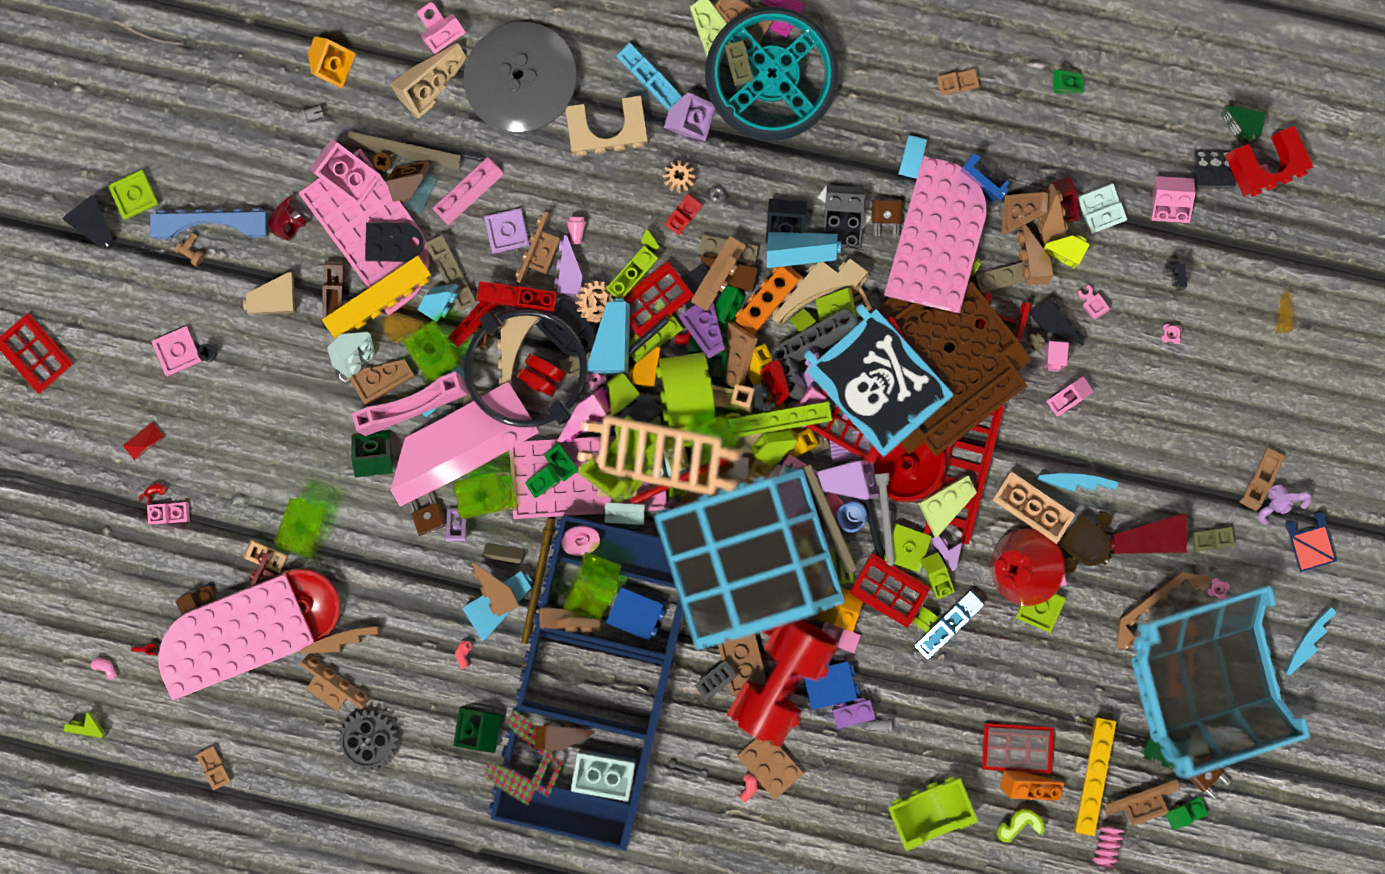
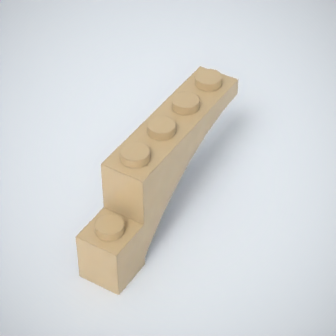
M851 259L847 262L844 261L840 265L838 273L824 262L814 263L809 269V274L799 280L793 293L790 292L786 296L782 307L776 308L773 312L772 320L777 326L781 327L789 317L808 303L845 288L858 291L870 276L866 270Z
M519 316L502 321L504 327L500 330L501 339L497 340L498 350H501L502 358H498V367L502 369V377H499V386L508 381L512 387L513 370L518 352L527 334L540 319L539 317Z

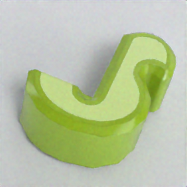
M1019 809L1011 815L1009 826L1004 822L1000 823L996 834L1001 841L1011 842L1028 823L1042 836L1045 831L1044 822L1035 812L1029 809Z

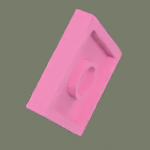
M187 326L151 341L167 377L202 362V359L197 355L196 345Z

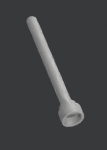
M889 473L874 474V482L879 486L886 559L887 564L892 566L895 561L886 486L888 481H890Z

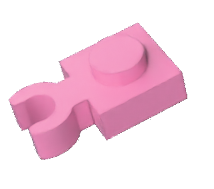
M1087 285L1086 290L1088 294L1084 295L1079 290L1078 297L1086 301L1083 307L1093 321L1110 311V308L1099 293L1093 296L1092 288Z

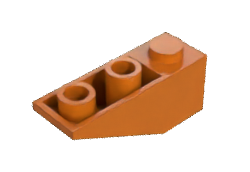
M1004 771L1000 789L1009 798L1060 800L1065 783L1022 771Z

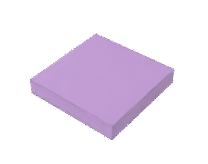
M521 208L484 216L492 254L530 246Z

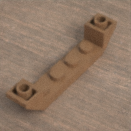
M1188 573L1177 574L1118 620L1116 649L1126 650L1133 644L1132 640L1135 637L1126 625L1132 626L1139 620L1137 617L1140 614L1144 613L1146 615L1154 609L1153 604L1157 601L1161 603L1166 600L1171 590H1179L1185 585L1183 583L1184 580L1192 591L1199 590L1201 592L1209 586L1207 582L1211 578L1209 576Z

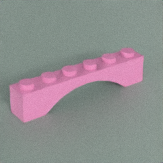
M452 372L438 378L434 383L418 393L394 402L366 407L352 413L356 431L364 436H368L469 394L464 377L457 372Z

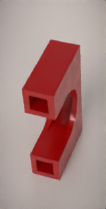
M1295 125L1270 137L1280 159V167L1276 174L1266 172L1259 166L1249 144L1225 155L1243 197L1250 194L1252 197L1263 193L1262 189L1266 188L1269 191L1278 187L1277 183L1279 182L1284 185L1293 181L1292 177L1297 176V179L1307 175V171L1313 168Z

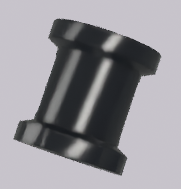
M202 344L197 350V355L205 362H212L217 357V351L209 344ZM205 349L211 351L208 358L203 355L206 352Z

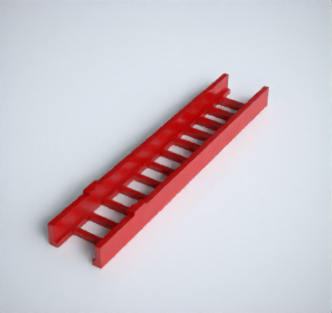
M986 292L984 298L990 304L992 295H990V292ZM1028 302L1025 304L1021 303L1018 319L998 314L1001 320L1016 324L1013 335L1020 344L1031 305ZM979 319L976 328L979 330L984 329L985 321ZM1005 404L990 415L992 420L989 429L977 426L972 429V431L988 434L984 448L956 441L944 450L946 470L942 482L933 494L941 490L943 484L949 485L958 480L946 476L948 465L978 473L976 482L972 483L977 493L963 507V509L968 510L966 521L954 518L949 523V525L963 528L960 543L969 545ZM953 447L983 454L980 465L951 458ZM926 520L923 533L931 535V529Z

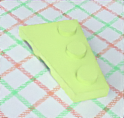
M698 0L689 8L707 56L715 37L727 23L709 0Z
M968 475L918 502L934 537L939 536L977 493Z

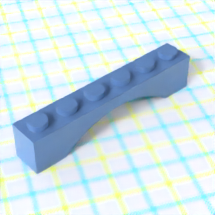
M234 209L232 213H224V210H213V213H205V210H194V213L176 210L175 214H167V211H156V214H150V237L152 239H173L190 227L208 223L233 227L249 238L268 237V214L263 212L262 209H251V212Z

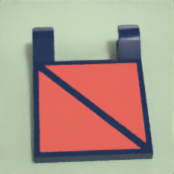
M1323 512L1314 514L1318 527L1298 533L1294 521L1285 522L1299 572L1337 561Z

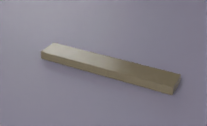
M351 131L347 136L348 146L417 161L431 160V164L460 169L461 156L457 154Z
M803 465L799 467L800 470L803 469L810 494L845 573L856 571L857 568L812 466Z

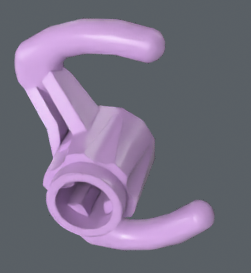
M1276 485L1269 489L1268 497L1271 503L1260 511L1258 520L1261 524L1267 525L1269 520L1265 518L1274 510L1279 513L1281 512V514L1289 512L1292 509L1293 502L1303 501L1301 508L1306 509L1312 500L1311 494L1308 491L1299 494L1288 493L1282 485Z

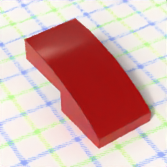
M687 194L664 225L679 236L704 205L692 195Z

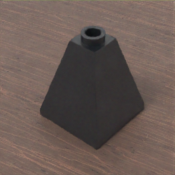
M95 193L62 218L99 247L107 248L114 242L112 240V232Z

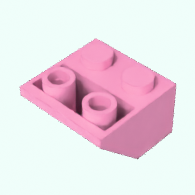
M1156 176L1153 188L1152 221L1190 223L1195 197L1194 179Z

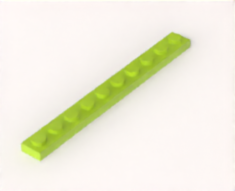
M822 402L674 429L725 440L832 421L829 402ZM665 435L664 450L675 448L676 437ZM683 440V447L694 445L693 440Z

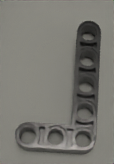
M842 310L779 344L772 350V360H779L782 365L790 393L789 396L798 400L805 395L806 387L798 362L805 359L804 354L807 351L815 354L844 338L860 324L858 317L848 310Z

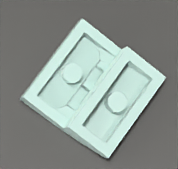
M1113 183L1077 196L1091 234L1127 220Z
M606 503L605 525L614 528L643 530L644 505Z

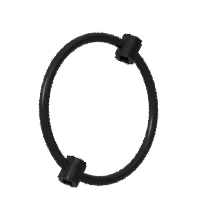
M523 308L503 312L499 315H496L493 310L485 313L479 319L483 326L472 338L464 361L465 382L474 402L488 416L509 426L536 427L548 424L554 420L559 426L566 423L572 416L569 410L579 399L583 391L588 369L586 352L576 332L565 321L543 310ZM519 316L539 317L559 326L573 341L580 362L578 382L565 404L562 400L556 401L548 408L549 415L532 420L509 418L491 409L478 394L472 377V359L482 337L487 332L490 336L497 334L504 327L502 321Z

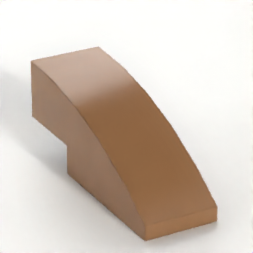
M1270 448L1266 449L1243 493L1240 503L1255 511L1262 506L1267 492L1271 488L1285 458L1284 455Z

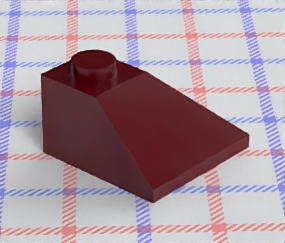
M1071 177L1052 181L1050 184L1054 185L1056 191L1060 190L1063 201L1060 202V205L1063 206L1065 211L1063 220L1066 223L1080 220L1077 192ZM1050 184L1043 191L1044 193H1047Z

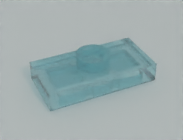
M425 175L412 198L405 202L403 207L421 215L437 180Z

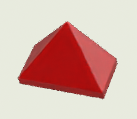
M152 422L122 446L135 461L165 436L155 423Z

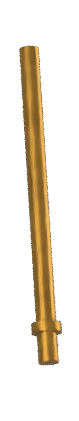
M547 518L545 530H542L544 535L521 643L525 644L529 642L551 535L554 534L552 531L553 519Z

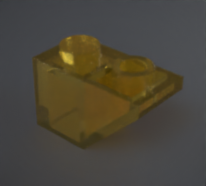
M400 313L392 314L380 320L389 342H394L395 344L404 341L405 336L409 334L415 336L423 332L422 328L425 327L422 321Z

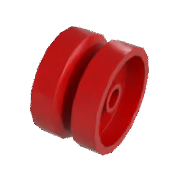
M529 353L525 363L533 369V372L526 368H521L516 377L532 389L553 397L557 388L548 380L551 379L561 383L566 374L543 359Z

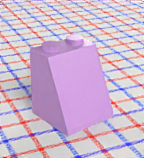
M866 460L817 472V480L822 491L861 499L880 497L879 486L874 482V465Z

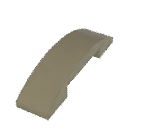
M443 235L425 243L446 285H459L456 291L458 296L454 301L459 311L461 312L477 304Z

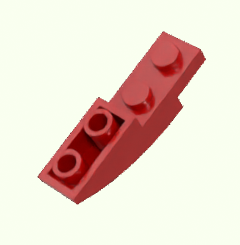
M479 281L476 301L518 308L554 311L557 292Z

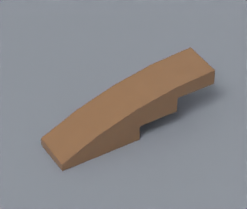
M379 627L354 629L329 636L301 649V654L342 652L341 644L361 643L360 635L379 634Z

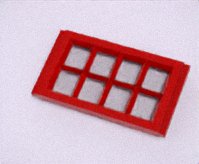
M820 387L819 391L827 397L825 402H829L832 421L806 425V427L862 459L875 464L880 452Z

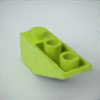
M643 246L606 289L617 299H623L660 259L646 246Z

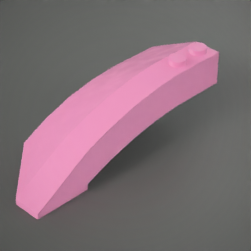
M508 381L481 396L491 409L503 416L519 420H532ZM472 401L404 438L390 490L399 506H402L474 470L539 432L536 427L523 428L500 423L484 413Z

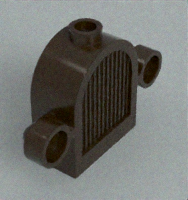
M1108 513L1098 514L1095 525L1083 515H1079L1058 542L1059 548L1070 556V558L1064 559L1065 573H1073L1077 568L1076 562L1084 566H1094L1100 563L1106 565L1112 557L1109 555L1110 540L1101 530L1102 528L1109 527L1112 523V518Z

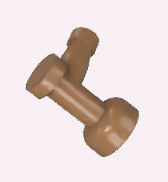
M191 233L184 244L182 242L177 244L174 251L190 258L191 263L197 267L202 262L204 253L190 250L194 240L198 237Z

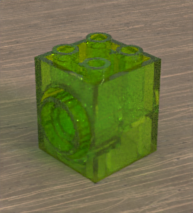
M435 321L402 340L429 383L435 382L438 378L443 377V374L448 371L451 372L462 363ZM430 346H434V353L427 354V349Z
M722 414L685 425V429L688 432L720 438L721 447L733 449V446L736 445L729 421L724 420ZM689 440V441H690V444H691V447H692V450H693V449H694V441H693V440ZM702 442L699 465L711 462L713 444Z
M495 472L454 481L455 486L453 490L458 501L457 512L461 519H475L518 510L511 472Z
M290 497L274 542L280 549L314 560L329 519L328 512L325 510V506L314 503V505L306 503L307 500L296 497L293 499ZM300 528H305L303 533H297Z
M585 552L571 579L563 608L592 619L600 620L607 605L610 606L616 595L621 565Z

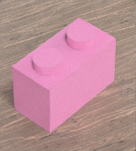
M1049 341L1045 344L1043 368H1048L1050 372H1059V370L1067 366L1069 343Z

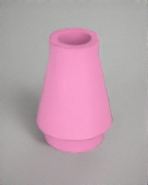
M569 217L567 225L570 244H582L586 224L584 217Z

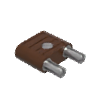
M872 200V223H874L875 237L876 235L877 237L880 236L881 223L893 224V237H899V227L902 224L903 201Z
M433 492L427 494L430 503L428 507L419 510L415 500H413V503L412 501L409 502L413 512L411 516L419 536L443 528L447 523L440 503L436 502Z
M1206 754L1194 766L1211 761L1213 759L1208 754ZM1221 767L1188 777L1202 792H1206L1212 799H1215L1218 795L1210 787L1218 778L1226 786L1229 785L1228 783H1231V780L1223 773L1224 770Z

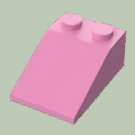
M333 139L329 141L309 168L314 174L357 206L361 204L381 177L375 170Z

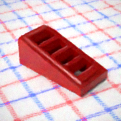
M779 360L769 362L760 371V374L777 404H781L790 393L782 365Z

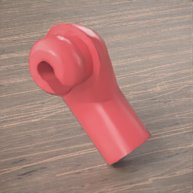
M468 640L460 642L455 651L460 669L470 666L466 656L471 650L472 644Z
M747 773L744 776L746 789L739 795L744 802H747L757 792V778L751 773Z

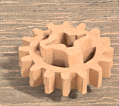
M586 282L585 287L579 288L581 294H576L579 301H576L575 304L580 306L577 312H582L581 317L586 318V321L600 322L607 302H613L612 294L606 289L608 285H604V282Z

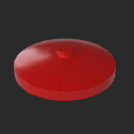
M899 443L884 457L880 453L873 465L875 474L889 473L890 481L886 485L888 498L897 502L910 503L928 497L938 488L945 474L946 457L944 451L935 457L925 443L908 454Z
M296 568L281 573L280 575L285 573L315 642L326 637L336 625L340 613L339 595L332 582L323 574L306 568Z

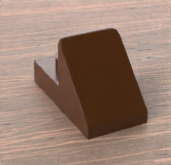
M208 585L193 593L184 595L175 602L181 615L190 610L216 601L217 598L211 585Z

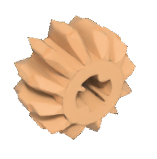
M678 160V166L671 162L672 169L665 167V171L669 174H663V178L669 179L665 182V185L672 184L670 191L677 187V193L681 192V187L688 191L686 184L689 186L694 185L689 180L695 179V175L690 174L694 171V168L687 169L688 162L681 166V160ZM676 173H679L680 175L684 174V176H682L683 180L680 181L678 178L675 179L674 177H676Z

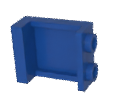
M974 153L962 167L961 172L981 187L983 194L990 200L995 202L999 199L1001 201L1009 191V188H1007L1009 182L1006 181L1001 188L994 185L974 168L980 160V157Z
M620 588L606 623L649 641L650 637H655L658 627H655L657 620H662L666 610L662 609L663 604Z
M844 662L828 666L830 670L827 676L817 681L804 677L811 710L857 700L856 695L860 694L857 683L853 684L852 676H855L853 665Z

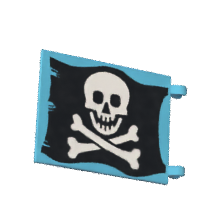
M859 305L856 310L864 320L819 360L811 351H807L804 357L812 366L806 371L884 457L947 402L953 394L877 310L870 314L863 305Z

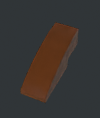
M344 261L324 262L323 319L343 306Z

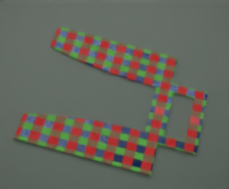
M513 710L507 724L522 740L534 749L537 725ZM536 750L543 755V758L532 781L516 772L490 763L483 777L528 805L535 789L549 797L563 762L552 756V751ZM551 761L557 766L547 788L544 789L539 784Z

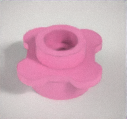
M1165 324L1163 326L1164 334L1161 337L1164 343L1173 342L1178 344L1182 328L1179 325L1170 326Z
M601 373L587 374L586 382L590 384L591 390L596 391L599 386L607 382V379Z
M1218 578L1212 579L1211 588L1207 591L1210 596L1214 595L1218 599L1226 598L1225 594L1230 588L1229 583L1219 581Z

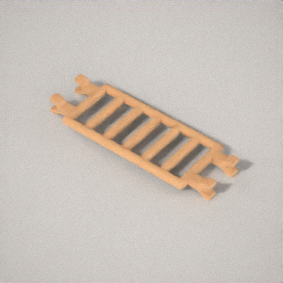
M605 416L603 423L592 420L582 422L581 430L602 434L599 454L583 450L578 452V460L589 461L593 459L595 463H598L597 469L601 473L710 495L714 494L715 487L729 491L737 488L738 480L718 478L717 471L719 456L736 461L737 458L741 457V450L721 447V439L718 437L612 416ZM610 424L621 426L616 467L606 466ZM629 428L639 430L634 471L624 469ZM647 431L658 433L653 475L642 473ZM665 435L676 437L671 479L660 477ZM684 439L694 441L689 482L679 480ZM702 442L713 444L708 486L697 484Z

